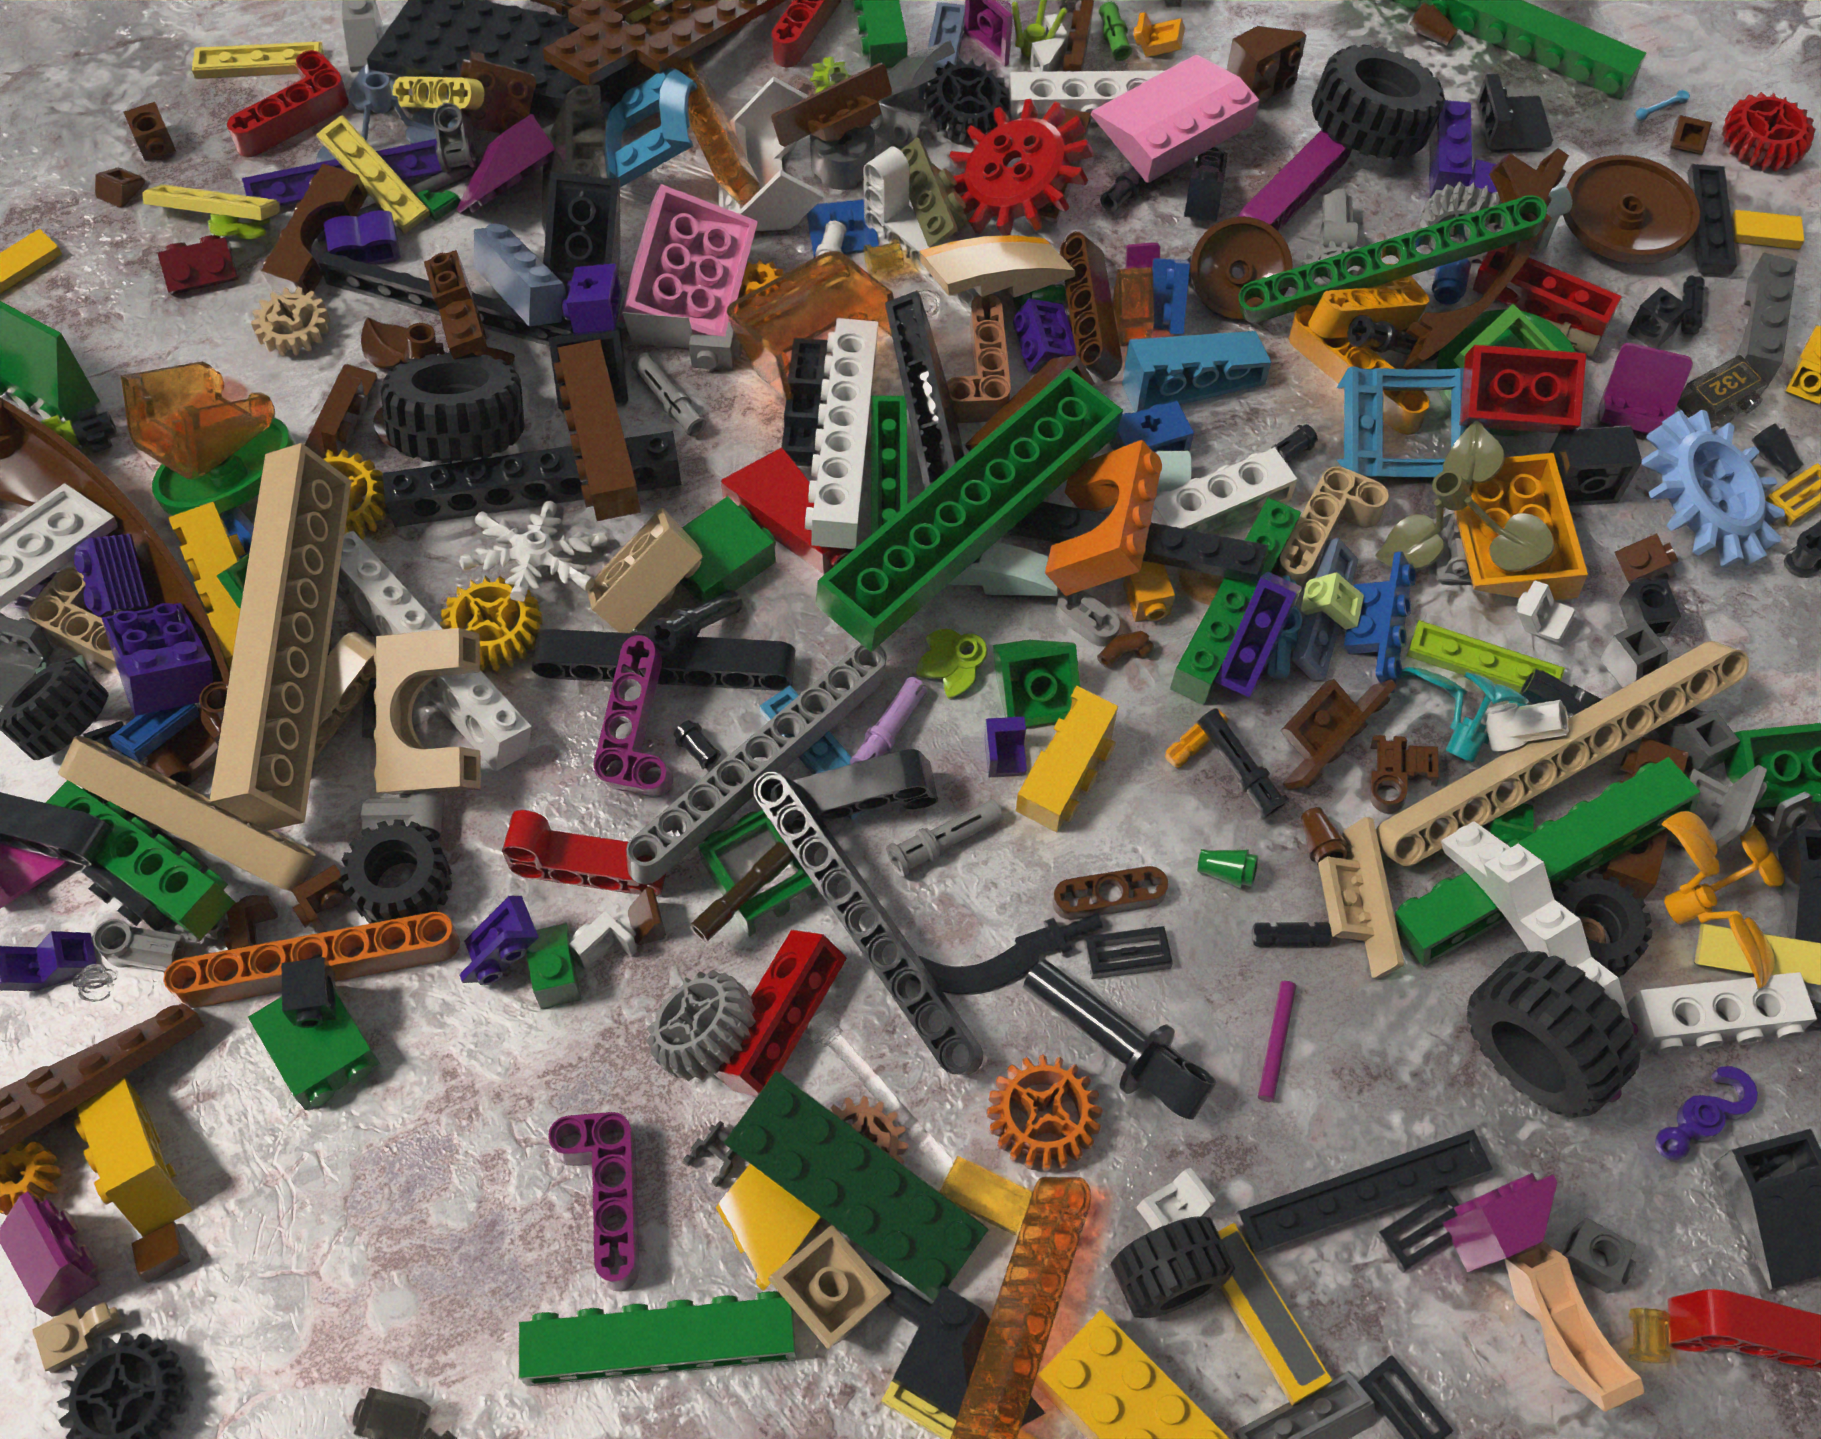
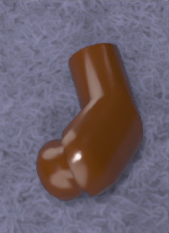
M1143 631L1117 635L1097 655V659L1102 666L1110 669L1127 652L1134 650L1137 657H1146L1153 651L1154 644L1149 640L1150 636Z

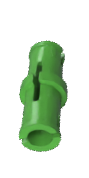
M1106 2L1099 8V15L1104 25L1103 35L1110 44L1114 59L1123 61L1132 54V48L1127 38L1128 28L1126 23L1121 20L1118 5L1115 2Z

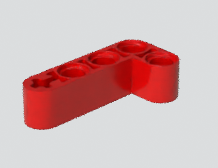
M793 0L772 30L774 62L786 68L797 65L841 3V0Z
M315 50L302 52L296 58V66L301 77L300 81L235 113L228 119L227 128L235 148L241 156L253 157L343 111L348 106L349 99L339 71L322 53Z
M517 810L512 813L502 852L509 869L516 875L530 879L640 895L645 888L651 887L654 889L656 896L662 894L666 877L665 873L660 879L649 884H641L634 881L630 877L627 868V841L553 831L548 820L541 814L529 810ZM648 855L637 858L640 862H650L654 859Z
M1719 1289L1699 1290L1668 1299V1344L1671 1348L1689 1352H1705L1726 1348L1821 1373V1315Z

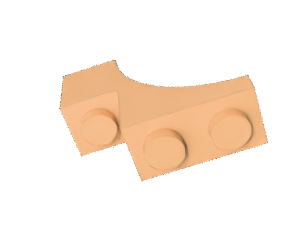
M1543 1241L1505 1258L1516 1303L1541 1322L1552 1369L1604 1412L1620 1407L1627 1401L1644 1394L1641 1377L1619 1357L1590 1315L1573 1278L1567 1257Z

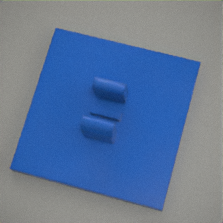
M864 199L817 204L807 213L814 258H816L817 247L822 243L825 225L829 221L841 222L847 228L841 247L843 255L880 251L876 230L874 228L869 229L865 222Z

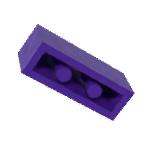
M1444 101V107L1429 137V198L1432 197L1436 190L1444 189L1446 184L1454 188L1459 181L1464 186L1469 185L1472 177L1471 102Z
M1266 572L1260 577L1214 682L1249 698L1257 690L1302 590V586L1270 572Z

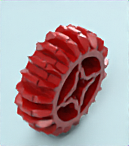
M1762 92L1756 97L1748 94L1744 100L1739 99L1732 110L1728 112L1721 134L1724 137L1723 144L1730 147L1729 154H1737L1739 156L1738 162L1745 160L1750 163V167L1757 165L1760 166L1762 171L1767 167H1770L1775 172L1781 167L1788 170L1791 165L1798 164L1810 150L1816 130L1812 126L1814 119L1806 117L1808 110L1799 109L1798 102L1790 103L1787 101V97L1783 99L1777 98L1775 93H1772L1769 97Z

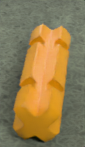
M1219 710L1220 715L1227 723V716ZM1196 723L1179 738V742H1174L1166 750L1165 759L1173 767L1180 768L1189 760V756H1194L1211 740L1201 726Z

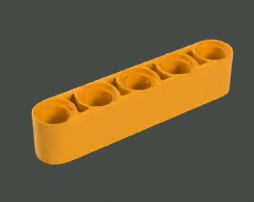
M1304 305L1296 310L1289 334L1290 344L1338 384L1349 367L1395 369L1368 346L1355 347L1351 345L1348 337L1330 339L1315 334L1308 326V322L1316 306ZM1383 391V421L1401 434L1407 435L1417 432L1421 428L1428 410L1429 397L1424 391Z

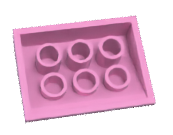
M1196 54L1091 111V116L1148 184L1252 126L1259 99L1240 77Z
M661 184L651 202L618 322L626 324L622 312L689 318L693 334L725 337L728 322L732 321L758 221Z

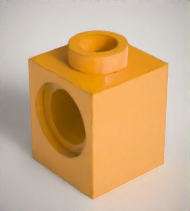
M1148 561L1142 562L1140 572L1124 577L1123 588L1135 622L1143 620L1157 621L1171 615L1175 594L1165 565Z

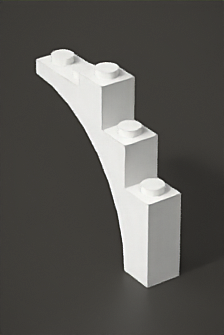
M1475 821L1459 828L1456 832L1441 840L1444 853L1463 868L1484 890L1506 917L1529 951L1546 952L1548 957L1558 956L1564 959L1569 966H1577L1586 972L1585 976L1593 982L1597 981L1604 987V992L1610 999H1615L1621 1006L1623 1016L1629 1018L1619 978L1591 957L1581 919L1554 900L1542 860L1520 844L1510 848Z

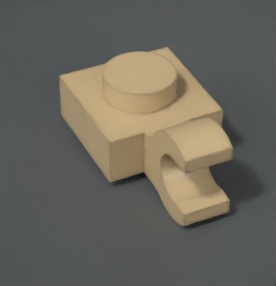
M104 1302L83 1314L82 1310L74 1307L33 1328L32 1332L44 1370L54 1373L85 1357V1349H95L92 1338L122 1324L117 1308L112 1307L109 1309L108 1304Z

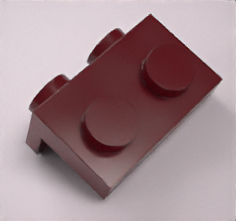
M209 235L200 238V243L187 246L184 242L167 245L165 251L157 252L168 292L173 295L239 280L231 253L233 251L232 246L226 237L220 238L217 235Z

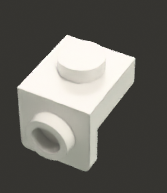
M1534 580L1529 591H1525L1520 596L1517 604V613L1525 631L1555 642L1562 640L1576 614L1573 607L1554 601L1548 584Z
M604 911L591 924L587 923L575 932L569 947L574 960L586 970L614 943L618 944L632 957L637 952L633 938L636 933L624 919L619 917L615 921Z
M1187 1168L1172 1183L1144 1198L1136 1208L1152 1230H1155L1181 1219L1203 1217L1215 1205L1216 1200L1193 1169Z

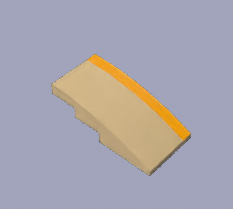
M1018 235L984 236L953 241L919 251L922 265L948 296L974 288L981 297L1003 289H1007L1013 297H1017L1075 277V270L1045 238Z

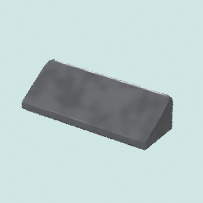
M1347 1371L1332 1379L1333 1381L1330 1385L1292 1406L1288 1402L1232 1433L1234 1439H1349L1376 1424L1375 1405L1352 1374Z

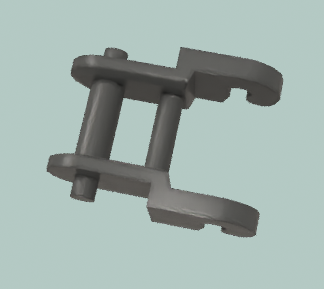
M721 1121L715 1126L712 1124L709 1128L711 1132L703 1141L698 1138L691 1147V1154L686 1155L683 1159V1163L690 1166L701 1151L706 1152L707 1150L723 1161L719 1171L720 1174L719 1176L716 1175L712 1180V1184L716 1187L724 1181L733 1169L732 1159L737 1154L729 1149L725 1155L712 1145L717 1137L724 1142L729 1135L722 1130L724 1123Z

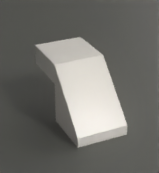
M1057 13L1045 16L1044 28L1047 34L1057 17ZM1062 23L1054 38L1032 43L1030 64L1032 72H1057L1064 62L1068 34Z

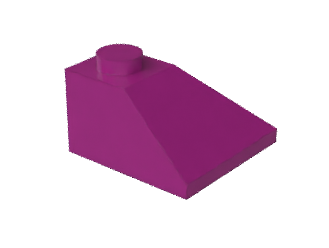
M965 0L964 33L1005 67L1009 64L1013 26L1012 6L1006 0Z

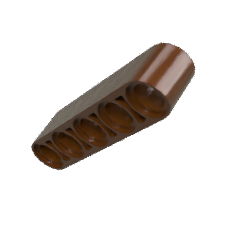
M1073 232L1063 240L1060 247V255L1075 270V277L1064 281L1076 355L1079 356L1087 370L1102 381H1108L1120 372L1122 354L1105 257L1102 249L1084 234Z

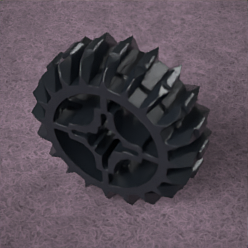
M961 58L956 62V65L947 61L944 68L938 67L935 71L937 77L929 80L927 83V89H925L924 93L925 113L929 114L930 124H937L938 132L948 131L949 139L956 135L959 136L962 143L966 137H970L967 129L971 125L980 129L986 135L998 127L994 119V109L1001 107L1008 115L1007 112H1009L1010 108L1009 88L1005 87L1003 77H997L996 69L990 71L986 69L985 62L978 66L975 65L973 58L969 64H964ZM943 95H945V96L949 99L948 102H949L951 105H949V104L946 102V100H945V98H944Z
M121 1333L117 1344L109 1337L102 1338L100 1353L93 1348L85 1349V1355L88 1359L86 1364L82 1365L77 1362L71 1364V1369L77 1373L74 1381L65 1380L61 1382L62 1388L70 1391L69 1396L57 1401L59 1408L68 1411L58 1420L61 1427L71 1428L66 1435V1439H162L159 1433L163 1429L168 1432L176 1431L175 1423L169 1420L173 1413L180 1415L186 1412L185 1406L177 1403V1398L184 1397L190 1393L187 1386L178 1384L188 1375L185 1368L176 1366L180 1356L172 1350L166 1352L168 1345L160 1339L152 1342V1338L144 1333L139 1334L135 1340L131 1334ZM136 1361L149 1364L155 1376L156 1386L140 1383V1373L136 1371ZM109 1374L107 1381L98 1387L101 1381ZM127 1390L133 1392L132 1394H129V1396L125 1397L127 1395ZM121 1398L120 1405L113 1402L118 1401V1399ZM150 1407L147 1414L137 1423L141 1412ZM98 1408L104 1412L107 1411V1422L112 1424L111 1434H102L93 1419L92 1409Z

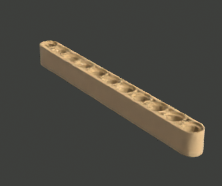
M1708 641L1568 718L1569 732L1567 735L1527 741L1526 744L1507 752L1385 820L1376 828L1380 852L1402 866L1416 864L1443 848L1441 840L1453 834L1459 828L1473 821L1480 826L1489 823L1736 684L1744 678L1748 671L1749 658L1747 654L1742 650L1716 641Z

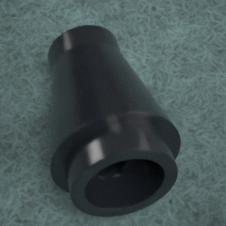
M1776 423L1761 431L1751 440L1759 450V455L1777 468L1785 478L1804 465L1786 429H1780Z

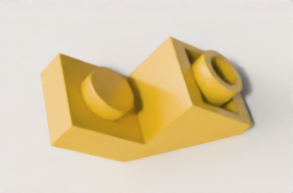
M1815 325L1797 360L1785 391L1817 404L1821 402V326Z

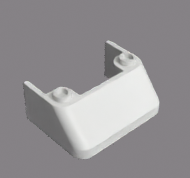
M774 76L722 129L716 144L719 206L757 220L755 232L791 229L793 226L798 225L801 219L824 198L822 191L782 170V158L787 153L793 151L797 141L786 147L781 146L771 116L810 96Z

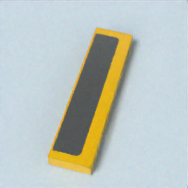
M1235 1223L1219 1230L1220 1238L1236 1269L1230 1279L1220 1288L1293 1406L1330 1385L1333 1380Z

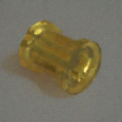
M892 239L890 244L872 247L870 244L864 245L863 254L869 275H875L877 270L896 267L897 270L904 268L903 251L898 239Z
M1650 1308L1630 1309L1628 1319L1633 1322V1347L1628 1349V1357L1644 1363L1660 1364L1670 1362L1671 1352L1666 1350V1324L1670 1322V1313Z

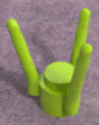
M1040 0L1036 22L1028 25L1024 31H1022L1018 3L1016 1L1012 2L1016 32L1015 47L1020 48L1024 56L1031 58L1032 43L1054 38L1067 13L1066 8L1061 9L1047 34L1042 26L1047 0Z

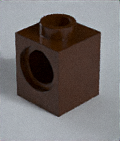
M156 102L124 111L144 161L176 151Z

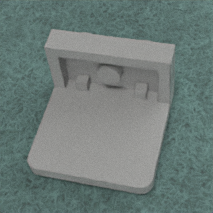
M1757 765L1731 787L1696 769H1693L1686 775L1701 791L1694 813L1708 827L1718 850H1725L1733 838L1737 835L1744 836L1751 828L1755 820V815L1751 813L1753 806L1761 799L1767 787V783L1763 782L1767 771L1766 768ZM1669 831L1668 840L1683 847L1679 839Z

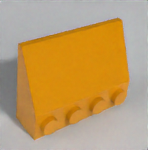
M1554 453L1505 457L1504 465L1494 478L1485 483L1472 481V485L1469 487L1472 499L1503 529L1507 521L1515 514L1527 513L1540 518L1552 533L1554 550L1546 561L1529 569L1516 572L1503 570L1492 561L1490 556V545L1499 534L1494 532L1469 506L1462 510H1454L1474 590L1520 598L1525 591H1529L1534 580L1549 585L1554 601L1578 598L1588 572Z

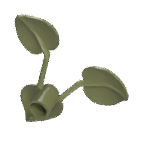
M1476 420L1454 443L1444 461L1443 471L1433 480L1432 489L1438 497L1434 501L1436 507V526L1434 521L1426 515H1410L1402 519L1391 530L1384 545L1375 556L1380 562L1389 567H1392L1394 552L1401 551L1408 563L1413 564L1415 570H1420L1433 564L1441 556L1445 548L1444 541L1438 535L1444 528V507L1457 511L1469 506L1494 532L1499 534L1490 545V556L1499 568L1506 571H1523L1546 561L1553 553L1554 539L1551 531L1540 518L1527 513L1513 515L1503 529L1472 499L1469 488L1472 485V481L1485 483L1491 480L1501 470L1505 461L1504 449L1499 441Z

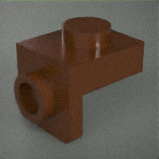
M1657 533L1614 552L1629 585L1637 580L1652 579L1666 572L1670 579L1677 576L1672 565L1678 563L1679 560L1671 543L1662 545Z
M245 896L239 902H235L227 911L229 928L223 930L227 949L231 950L258 944L255 924L278 918V910L269 896Z

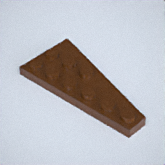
M183 1003L169 1006L152 1018L50 1066L39 1067L30 1072L26 1077L1 1088L0 1154L204 1027L197 1012Z

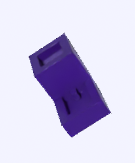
M51 931L37 947L0 946V991H38L94 973L98 969L91 933Z

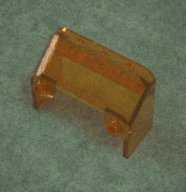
M830 251L813 258L735 300L728 306L727 315L730 325L757 375L787 401L792 398L786 374L790 366L786 353L792 350L794 338L813 339L836 326L837 318L877 321L878 326L892 337L885 302L893 300L894 297L891 290L845 254Z

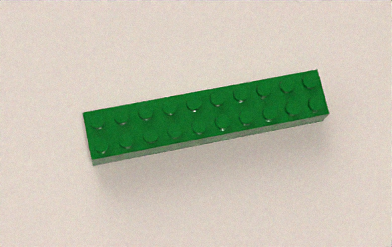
M1067 368L823 575L817 582L815 605L870 652L874 651L1116 436L1123 409L1071 369Z

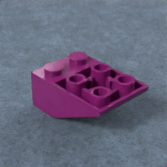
M533 114L507 129L487 146L457 207L459 213L467 208L472 213L549 162L546 155L555 150Z

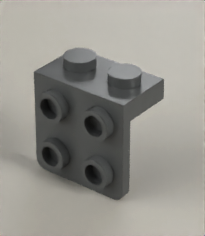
M0 613L1 708L26 682L36 675L35 669L42 667V663L47 662L54 650L41 632L42 628L40 625L27 618H20L19 620L8 618Z

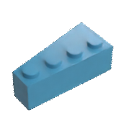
M1256 331L1129 339L1122 385L1134 412L1149 409L1156 404H1166L1173 401H1178L1179 405L1265 385L1271 361Z

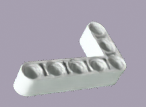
M891 146L864 165V218L866 225L869 229L874 228L876 230L879 240L947 294L921 263L919 251L930 247L926 243L914 210L909 206V163L905 155L898 148ZM948 238V239H947L946 241H944L942 244L949 243V242H953V241H952L950 238ZM974 288L949 297L971 313L972 300L979 293ZM1002 290L991 294L998 297L1001 295Z

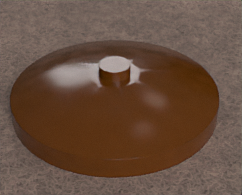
M1609 155L1596 158L1577 169L1567 184V189L1572 197V207L1568 213L1563 214L1568 228L1586 247L1615 261L1631 264H1649L1667 260L1680 253L1688 245L1699 224L1700 208L1691 187L1670 168L1647 158L1633 155Z

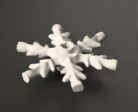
M546 501L543 504L541 515H530L534 525H527L530 531L522 535L518 534V526L511 529L509 522L505 518L498 523L489 514L481 511L477 514L475 523L482 528H488L482 534L498 538L496 540L497 543L512 544V548L506 549L499 546H494V550L477 548L475 550L477 555H460V564L462 570L484 565L483 569L488 571L498 563L505 567L508 561H517L519 566L510 570L514 575L505 581L508 585L515 584L510 594L511 600L523 602L528 586L533 589L539 588L535 577L541 578V574L545 573L549 567L551 576L558 572L564 584H567L569 579H571L580 588L589 591L594 586L595 579L588 574H581L587 568L583 565L571 563L573 560L570 558H560L556 555L559 552L572 556L575 555L574 552L590 554L593 551L591 547L607 546V538L604 532L584 537V533L580 531L567 539L566 535H563L560 541L552 540L549 536L558 532L555 527L562 522L560 518H553L557 511V505L552 501Z

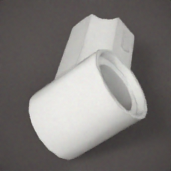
M1561 700L1518 707L1517 703H1504L1487 708L1484 714V721L1493 751H1506L1518 748L1526 744L1527 741L1565 736L1569 732L1566 707Z

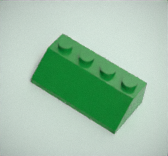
M1821 723L1742 730L1734 733L1740 742L1724 760L1726 775L1732 784L1736 783L1757 765L1767 769L1763 782L1767 783L1766 790L1761 799L1754 804L1753 809L1778 807L1781 802L1803 792L1813 796L1811 803L1821 802Z

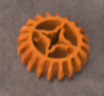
M1044 1054L1039 1056L1037 1066H1034L1028 1057L1022 1060V1071L1017 1066L1011 1064L1007 1069L1009 1078L999 1076L996 1079V1086L999 1090L990 1091L989 1101L994 1105L987 1108V1118L996 1120L990 1125V1133L992 1135H1002L997 1143L1000 1150L1006 1149L1011 1145L1013 1146L1010 1153L1012 1161L1018 1160L1021 1154L1027 1156L1025 1167L1028 1169L1033 1167L1035 1159L1042 1160L1041 1167L1045 1172L1050 1170L1052 1159L1056 1160L1057 1165L1061 1169L1066 1168L1068 1163L1066 1154L1073 1160L1079 1161L1083 1155L1080 1147L1091 1149L1094 1144L1091 1135L1099 1134L1101 1125L1095 1121L1102 1115V1107L1094 1105L1099 1098L1098 1091L1086 1090L1091 1082L1089 1076L1076 1079L1079 1069L1076 1064L1070 1066L1067 1071L1062 1069L1063 1059L1061 1056L1056 1058L1054 1066L1047 1065V1058ZM1046 1084L1052 1087L1044 1092H1037L1029 1086ZM1065 1094L1073 1100L1077 1108L1078 1125L1069 1120L1070 1115L1062 1109L1061 1103ZM1012 1100L1020 1105L1019 1110L1027 1116L1028 1121L1023 1132L1017 1128L1011 1117L1009 1106ZM1053 1102L1051 1114L1047 1113L1043 1118L1040 1117L1035 1124L1037 1112H1042ZM1044 1133H1052L1059 1138L1062 1135L1065 1136L1060 1140L1052 1142L1036 1140Z

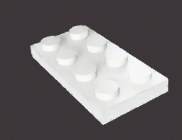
M64 483L0 527V610L72 560L76 547L86 539L104 537L116 529L118 525L115 517Z

